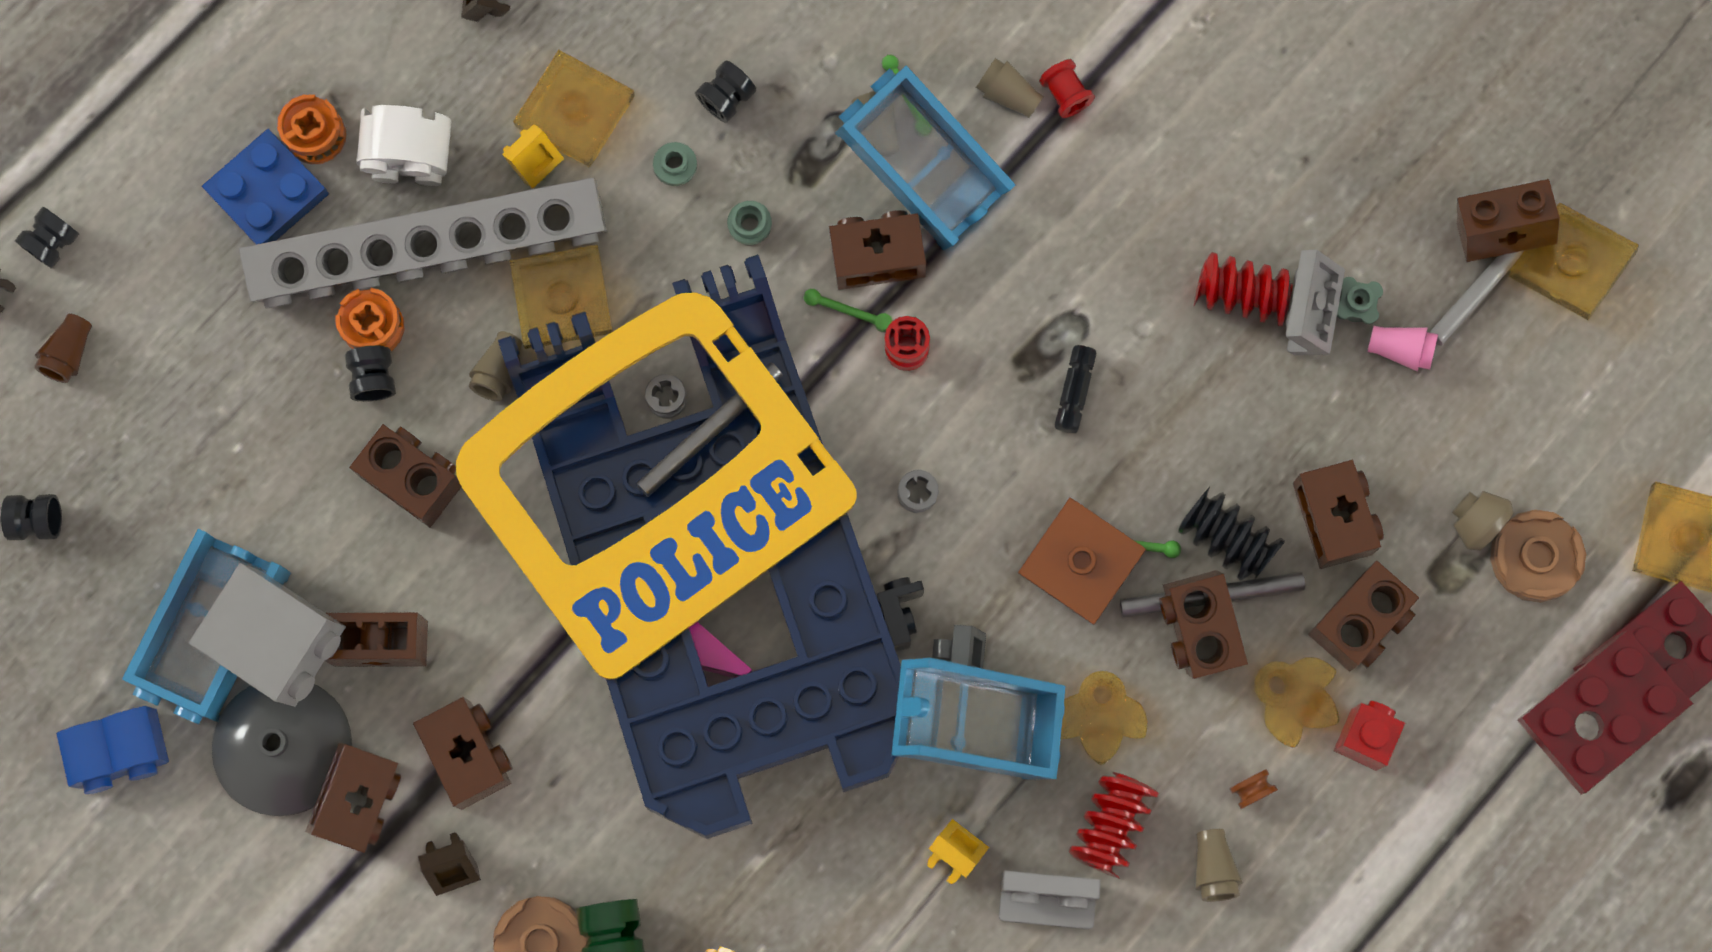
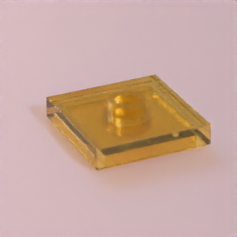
M558 50L513 122L515 127L520 130H528L535 124L544 131L557 150L591 167L635 97L633 89Z
M1559 202L1557 205L1560 217L1557 244L1525 250L1510 269L1509 277L1589 321L1636 255L1639 245Z
M598 245L510 260L522 342L525 349L532 348L527 333L530 329L536 327L539 329L544 346L552 345L546 324L554 321L559 324L564 339L562 343L580 340L579 336H576L571 318H573L572 315L584 311L587 314L594 337L608 335L613 332Z
M1657 481L1651 484L1632 571L1674 583L1682 581L1686 586L1712 592V496Z

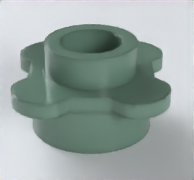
M1345 277L1343 279L1337 317L1351 322H1363L1366 325L1375 323L1379 318V312L1376 308L1378 299L1383 295L1382 286L1375 281L1366 284L1357 282L1353 277ZM1355 298H1362L1363 303L1357 304Z

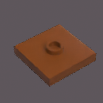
M1070 497L1018 571V574L1092 625H1095L1146 551V548Z

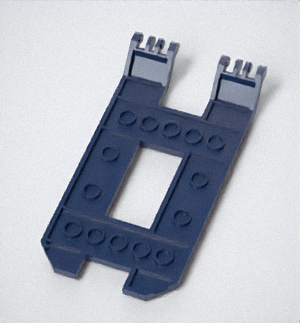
M759 255L745 258L746 261H744L749 279H752L755 288L739 294L735 285L737 282L732 267L728 264L719 267L729 297L724 299L720 298L711 270L703 272L701 279L706 293H709L710 298L721 307L734 324L735 329L747 345L752 348L766 367L772 362L781 371L783 376L776 382L822 443L788 347ZM682 279L672 283L676 295L692 293L688 280ZM585 311L572 315L573 318H571L581 346L565 351L562 343L564 339L559 324L554 321L546 324L555 354L547 356L538 327L530 329L527 334L538 360L522 365L515 337L508 336L498 340L506 368L518 398L563 364L596 343ZM726 334L713 342L727 362L740 354ZM690 336L713 408L627 436L610 381H607L532 437L571 565H577L606 550L675 505L735 458L760 434L761 426L750 409L746 408L649 497L637 487L636 483L737 393L699 341L694 337ZM811 447L797 455L812 476L825 468ZM847 513L769 569L798 657L708 687L690 628H688L622 677L612 680L606 679L647 810L703 838L709 839L753 824L738 779L829 748L843 793L890 776L899 758L891 754L901 664Z

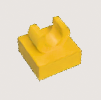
M535 124L528 130H522L520 132L521 137L510 147L506 145L503 148L504 153L502 154L523 182L532 189L564 160L544 131Z
M952 819L929 847V850L933 853L928 859L927 866L932 869L939 860L945 861L953 868V872L947 879L948 883L953 884L958 881L961 875L967 878L990 847Z

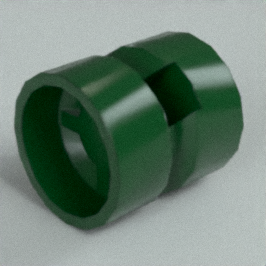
M637 899L611 901L576 908L579 933L588 939V944L582 948V952H645L643 939L635 936V930L641 926Z

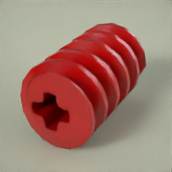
M1211 252L1202 266L1194 306L1202 295L1206 296L1208 310H1212L1219 299L1223 300L1225 314H1230L1238 303L1241 304L1242 318L1246 319L1256 307L1259 308L1260 322L1264 323L1273 311L1277 313L1278 326L1282 327L1288 312L1293 283H1290L1289 270L1284 268L1279 271L1275 279H1272L1271 266L1264 264L1258 274L1255 275L1253 262L1250 260H1246L1241 269L1237 271L1236 260L1232 256H1229L1224 264L1219 267L1218 254Z
M1112 772L1115 777L1102 776L1098 781L1099 785L1108 794L1095 793L1091 798L1092 802L1101 811H1087L1083 816L1093 829L1080 828L1077 830V837L1086 846H1071L1069 853L1082 864L1120 879L1112 871L1113 866L1128 867L1130 864L1119 853L1120 850H1135L1137 847L1127 836L1128 831L1143 832L1144 827L1134 818L1135 814L1150 815L1152 812L1141 800L1143 796L1158 797L1159 792L1129 776Z

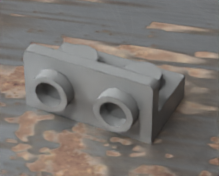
M1318 250L1301 251L1299 266L1294 276L1295 288L1291 310L1286 319V337L1289 338L1287 351L1293 355L1330 354L1345 269Z
M1004 871L1001 882L999 919L1006 922L1091 929L1094 926L1095 901L1100 898L1101 879Z

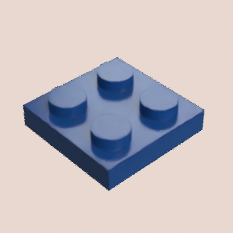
M269 128L202 185L203 189L256 245L277 241L329 195L326 188Z

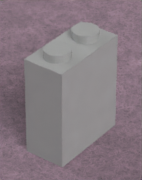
M239 563L189 641V644L273 701L296 707L297 703L311 692L315 684L314 677L323 662L332 657L337 651L341 641L340 635L346 626L264 572Z

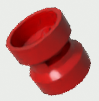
M903 316L892 321L887 327L885 333V353L892 366L899 370L911 371L925 363L929 354L930 335L924 322L916 317Z

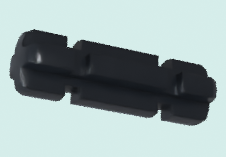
M1075 345L1073 347L1069 362L1072 368H1068L1059 404L1062 408L1058 409L1055 421V428L1062 432L1077 433L1082 418L1080 411L1084 408L1092 375L1089 370H1093L1097 354L1096 350L1084 345Z

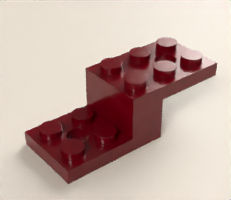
M1682 581L1674 584L1573 668L1575 672L1517 719L1580 795L1591 790L1694 703L1689 698L1712 680V615ZM1669 634L1678 635L1685 641L1686 653L1682 659L1673 658L1667 653L1664 643ZM1580 714H1588L1596 719L1599 730L1593 740L1582 738L1576 731L1575 722Z

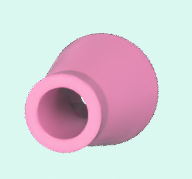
M1374 326L1368 352L1383 356L1417 372L1419 368L1430 370L1438 334L1427 332L1428 328H1384Z

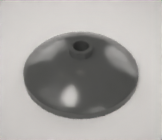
M315 684L307 697L299 701L296 707L275 702L253 686H249L230 701L218 719L212 740L214 769L225 791L243 807L269 816L299 814L315 807L338 744L342 743L352 746L351 729L340 704L327 691ZM273 735H278L281 740L279 748L275 751H269L267 748L268 739Z

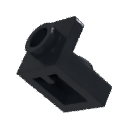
M905 577L884 584L885 591L877 593V599L896 652L910 648V635L917 633L910 607L901 609L900 603L920 598L924 594L922 581L911 583L910 578Z

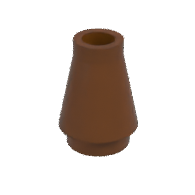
M67 314L62 324L36 352L35 356L38 360L34 368L42 375L54 381L68 383L71 376L78 375L92 324L78 315Z

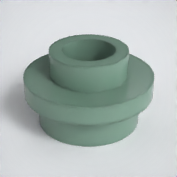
M671 142L663 145L657 150L653 158L655 175L661 182L669 186L686 184L694 177L697 171L695 153L689 146L680 142ZM672 157H679L683 160L678 168L668 167L667 162Z
M743 201L732 208L728 215L727 225L731 236L736 241L745 245H754L767 238L772 228V219L770 212L763 204L756 201ZM753 218L758 221V225L753 230H746L742 227L743 221Z

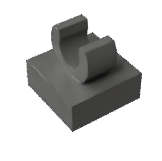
M954 625L953 640L934 639L932 658L983 669L986 633L973 626Z

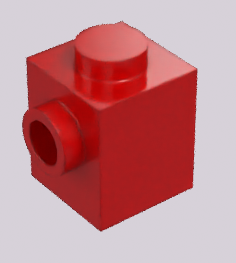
M1369 701L1368 705L1360 703L1351 709L1333 751L1377 771L1388 765L1405 722L1394 718L1396 711L1376 701Z

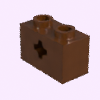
M1549 179L1457 198V227L1466 262L1557 244L1560 217Z
M896 210L883 214L880 219L864 221L862 217H848L839 220L837 225L829 226L838 290L926 277V259L918 213L908 214L907 211ZM880 242L883 252L879 254L874 253L871 243Z
M1353 460L1299 474L1293 482V486L1320 569L1371 556L1381 548L1380 541L1384 538L1382 525L1376 514L1371 515L1366 501V497H1369L1368 482L1364 472L1356 470ZM1336 506H1338L1340 511L1348 510L1350 516L1345 521L1342 516H1333L1332 511Z
M418 612L326 613L346 626L340 635L341 641L337 651L332 657L325 660L334 667L426 666L428 620Z
M462 697L413 723L453 807L463 810L512 784L506 773L513 769L500 744L493 747L486 733L487 730L492 728V725L480 703L473 706L472 702ZM465 741L476 746V748L470 751L473 760L469 762L461 757H457V755L463 752L461 743Z
M339 743L305 832L365 853L367 845H375L382 831L384 819L378 816L384 800L391 801L397 791L401 774L395 772L398 763ZM359 786H362L361 795L367 798L364 807L356 805L353 812H350L352 804L345 800L348 791L357 792Z

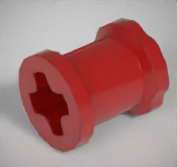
M1066 59L1053 65L1039 79L1042 87L1049 88L1060 106L1058 113L1061 118H1068L1081 112L1095 99L1094 93L1091 90L1085 89L1075 73L1076 64L1072 59Z

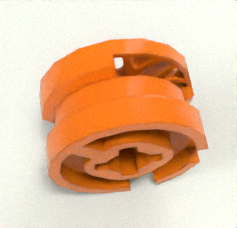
M316 95L298 96L291 99L282 108L278 116L277 130L281 140L298 160L307 164H322L332 160L341 152L346 142V128L335 107L327 99L323 100L316 97ZM334 145H339L338 148L334 151L332 147ZM330 149L332 154L326 157L324 153ZM318 155L323 156L322 159L316 160Z
M374 288L370 290L357 289L347 294L339 303L341 306L338 314L335 315L336 328L341 338L347 342L350 348L378 345L388 347L390 351H393L401 342L405 331L404 318L392 298L383 291Z

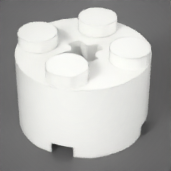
M372 106V114L364 108L361 110L356 164L360 167V171L371 173L372 180L377 182L398 183L399 176L415 177V183L440 186L442 184V176L447 174L451 119L436 112L435 121L425 119L422 116V109L407 106Z

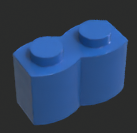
M142 706L125 710L103 719L79 724L56 733L68 787L84 789V794H94L113 788L112 780L126 775L129 776L130 781L152 777L158 774V766L169 763L157 709Z

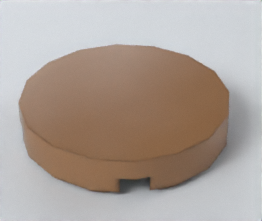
M1531 510L1517 514L1506 523L1492 541L1490 560L1495 577L1508 592L1522 600L1541 603L1563 596L1575 586L1585 570L1586 550L1582 537L1574 526L1571 527L1566 521L1562 520L1564 519L1563 517L1554 512Z
M535 896L518 901L503 913L494 929L493 949L494 952H582V948L588 944V939L579 933L577 912L573 907L557 898Z

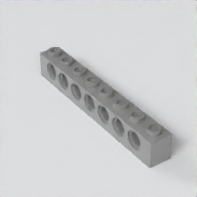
M593 177L238 249L249 299L251 302L264 301L266 309L292 304L291 295L308 292L309 300L336 295L335 286L352 283L353 291L380 286V277L395 274L397 282L424 277L422 269L440 266L441 273L468 268L466 260L484 257L485 265L511 260L510 251L525 248L528 249L529 256L555 251V242L570 239L573 247L599 242L598 234L607 232L597 180ZM554 206H564L569 212V223L564 229L553 231L546 223V214ZM512 214L520 215L525 221L523 235L515 240L508 239L502 229L504 220ZM475 223L480 228L481 240L477 246L467 249L460 243L459 232L465 224ZM423 232H431L437 240V248L429 257H422L415 248L416 239ZM385 240L391 245L393 256L388 264L379 266L372 258V248L377 242ZM337 249L343 250L349 261L347 269L339 275L334 274L328 266L330 254ZM293 258L300 260L304 266V275L295 284L289 282L284 274L286 263Z

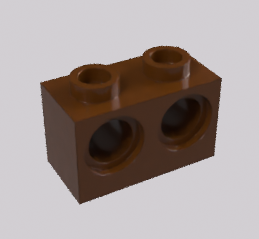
M382 424L349 468L365 482L431 528L461 488L458 478L454 475L456 466L437 452L431 458L418 449L422 442L401 426L394 432ZM395 450L401 451V460L397 466L392 469L382 468V460L387 453ZM428 476L437 477V486L433 492L428 495L418 494L417 487L423 478Z
M1376 560L1308 635L1349 672L1360 663L1368 668L1385 650L1380 641L1386 634L1392 630L1398 635L1415 617L1416 614L1410 608L1419 597ZM1373 592H1382L1390 598L1392 602L1390 613H1381L1374 608L1372 604ZM1351 625L1360 631L1362 636L1360 647H1351L1343 641L1341 637L1342 626Z
M1215 570L1163 585L1165 597L1159 598V604L1166 625L1173 624L1177 641L1171 643V649L1178 670L1185 668L1186 674L1196 679L1248 664L1224 573ZM1193 591H1201L1205 597L1203 610L1198 614L1188 615L1184 610L1186 596ZM1205 636H1214L1217 641L1215 654L1208 659H1199L1196 655L1198 641Z

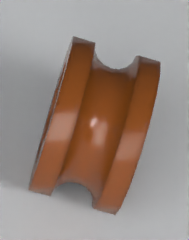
M1267 769L1229 788L1232 794L1236 793L1240 796V803L1238 804L1240 809L1278 790L1276 785L1268 783L1267 777L1269 772Z

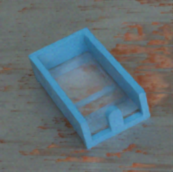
M907 65L897 74L889 68L870 86L876 93L865 104L859 99L855 100L839 116L844 124L835 134L845 141L911 214L918 213L920 224L932 235L941 249L945 250L954 246L959 241L958 237L970 225L979 221L988 212L987 209L1001 195L1015 187L1016 184Z
M197 529L122 680L136 686L132 695L157 706L162 698L177 704L173 712L174 714L196 724H200L203 717L218 722L220 718L219 713L238 676L190 645L189 641L239 563L264 572L282 585L284 582L287 583L291 572L275 562H267L245 549L235 545L231 546L214 538L207 532Z
M933 658L902 660L891 755L1015 776L1027 780L1057 779L1058 764L1060 762L1062 719L1065 712V686Z

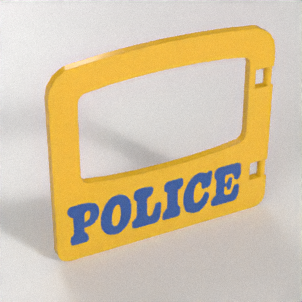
M699 293L677 294L629 321L579 353L525 392L467 440L461 447L456 460V476L464 492L594 671L600 677L608 680L617 679L625 675L848 513L854 507L857 498L854 484L836 460L832 458L820 442L818 436L752 348L747 345L721 307L710 297ZM724 334H726L740 353L729 362L726 361L713 343ZM684 336L694 337L699 341L759 421L761 426L760 434L735 458L703 484L643 527L577 565L565 564L501 478L500 468L502 464L554 419L622 371ZM808 447H811L825 466L824 469L812 476L797 456Z

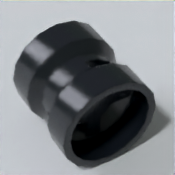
M725 60L715 70L716 77L711 82H704L695 91V96L715 118L727 123L735 115L736 106L739 102L748 101L757 90L751 79L732 62Z
M42 206L34 216L35 223L32 227L35 230L33 232L31 230H23L14 241L52 269L60 259L59 252L56 249L58 247L62 249L65 245H71L80 234L57 215Z
M378 345L363 346L346 352V368L352 372L353 378L349 384L350 398L352 400L360 402L378 401L390 398L396 394L395 381L389 376L388 371L389 366L392 364L391 351L388 347Z
M8 495L4 498L1 507V527L7 540H25L30 535H35L41 540L57 539L61 531L62 511L56 495H38L35 499H27L23 495Z

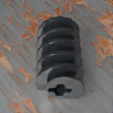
M1209 487L1182 520L1178 532L1184 535L1195 528L1197 530L1193 540L1195 546L1210 540L1208 556L1212 558L1225 551L1226 555L1222 567L1228 569L1239 562L1241 566L1237 578L1241 581L1254 574L1256 579L1285 543V540L1279 538L1268 545L1266 541L1270 529L1267 526L1253 533L1251 530L1255 517L1250 515L1240 522L1237 521L1240 505L1236 503L1223 510L1222 506L1226 495L1221 492L1209 499L1207 497Z

